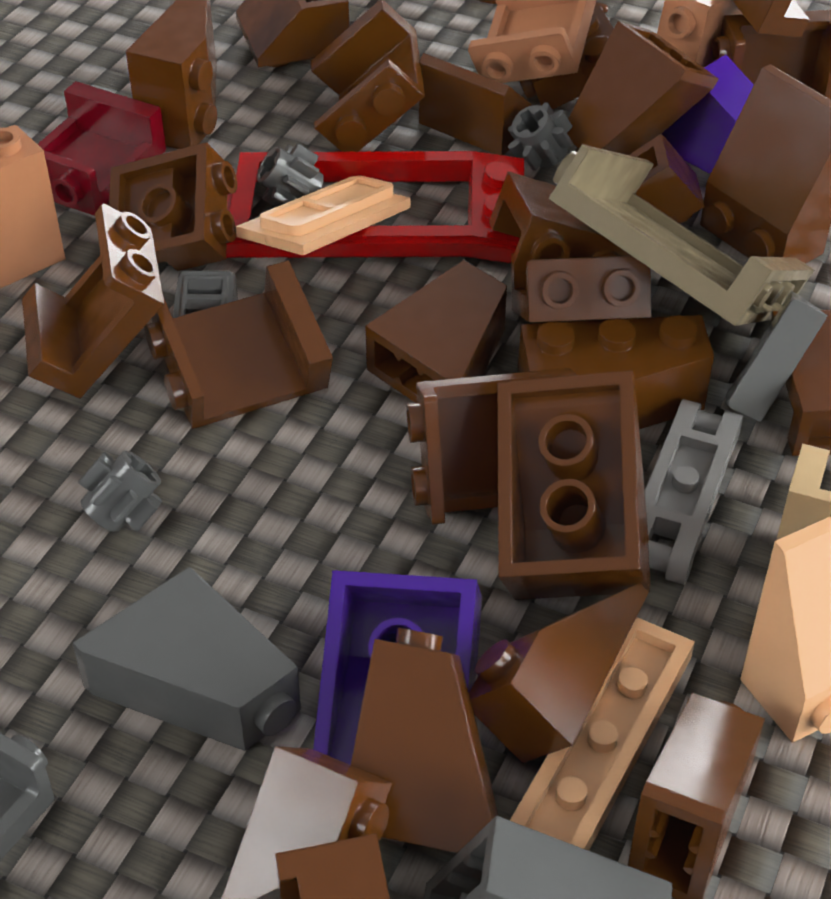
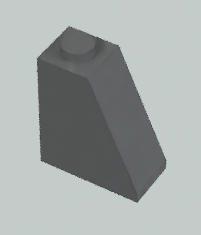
M190 566L72 643L83 686L91 695L243 751L249 749L265 736H273L284 730L291 723L296 713L301 710L298 667Z
M495 816L426 883L424 899H672V883L510 820Z

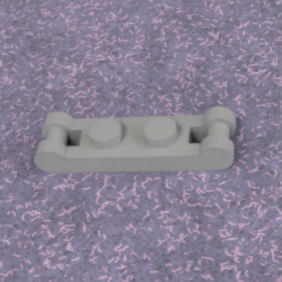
M682 399L645 489L649 567L665 572V580L685 585L688 580L694 556L731 454L739 438L744 418L742 414L725 410L722 416L701 410V403ZM656 534L676 541L674 546L671 547L651 541L652 535Z

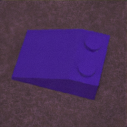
M332 570L313 750L351 765L374 639L395 643L398 628L443 636L441 651L460 656L468 692L470 691L476 679L474 669L478 661L482 596L477 579Z

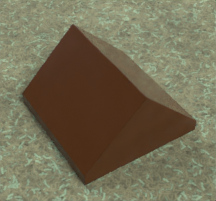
M423 53L419 64L421 65L425 97L419 101V123L493 154H506L509 151V144L514 141V138L508 131V127L512 126L514 118L521 110L532 106V104L506 84Z

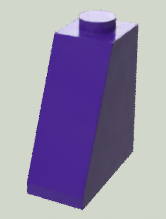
M727 55L704 67L719 78L714 89L662 133L685 161L711 174L754 86Z

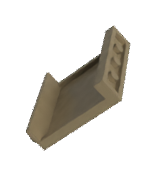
M582 144L578 152H570L558 166L553 178V182L557 186L550 195L549 200L734 326L771 320L772 312L779 311L789 293L793 291L799 294L815 271L795 257L750 256L746 264L742 266L636 195L639 187L654 166L649 160Z

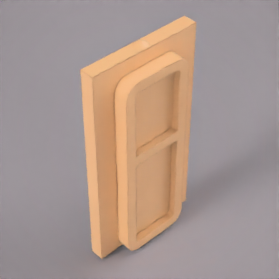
M352 176L261 213L260 217L236 226V236L304 256L411 208L410 197L393 194V184L390 182L365 176Z

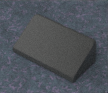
M791 291L726 394L725 403L730 408L761 422L828 315L800 295Z

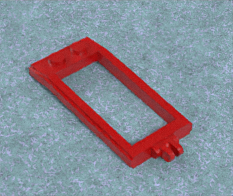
M477 151L314 152L319 156L314 166L323 174V182H339L352 176H365L386 182L469 181L468 225L369 226L304 256L237 236L233 242L226 243V258L469 257L511 263V253H515L520 238L492 230L489 221L507 172L524 176V158ZM240 152L236 171L237 190L235 193L227 195V210L232 214L236 226L250 221L256 183L258 182V169L268 152Z

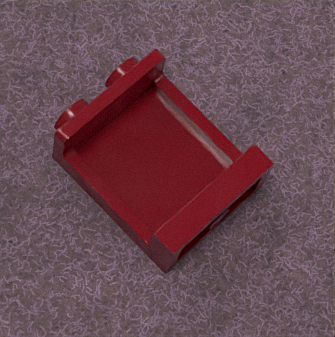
M75 81L64 90L68 118L42 139L38 145L44 150L54 202L95 216V212L102 204L109 205L111 167L160 155L166 151L161 107Z

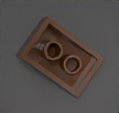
M176 0L126 50L132 98L161 107L166 146L182 149L200 144L207 135L213 132L216 126L217 64L210 0Z
M771 64L763 67L707 180L704 196L705 207L702 208L700 225L747 258H750V256L795 257L806 264L822 255L831 225V100Z
M633 370L497 382L499 579L515 600L612 595L638 583H641L648 592H651L648 523Z

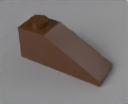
M638 583L590 604L511 643L508 640H501L495 643L481 656L474 669L478 677L469 691L474 715L522 763L572 746L649 592L641 583Z

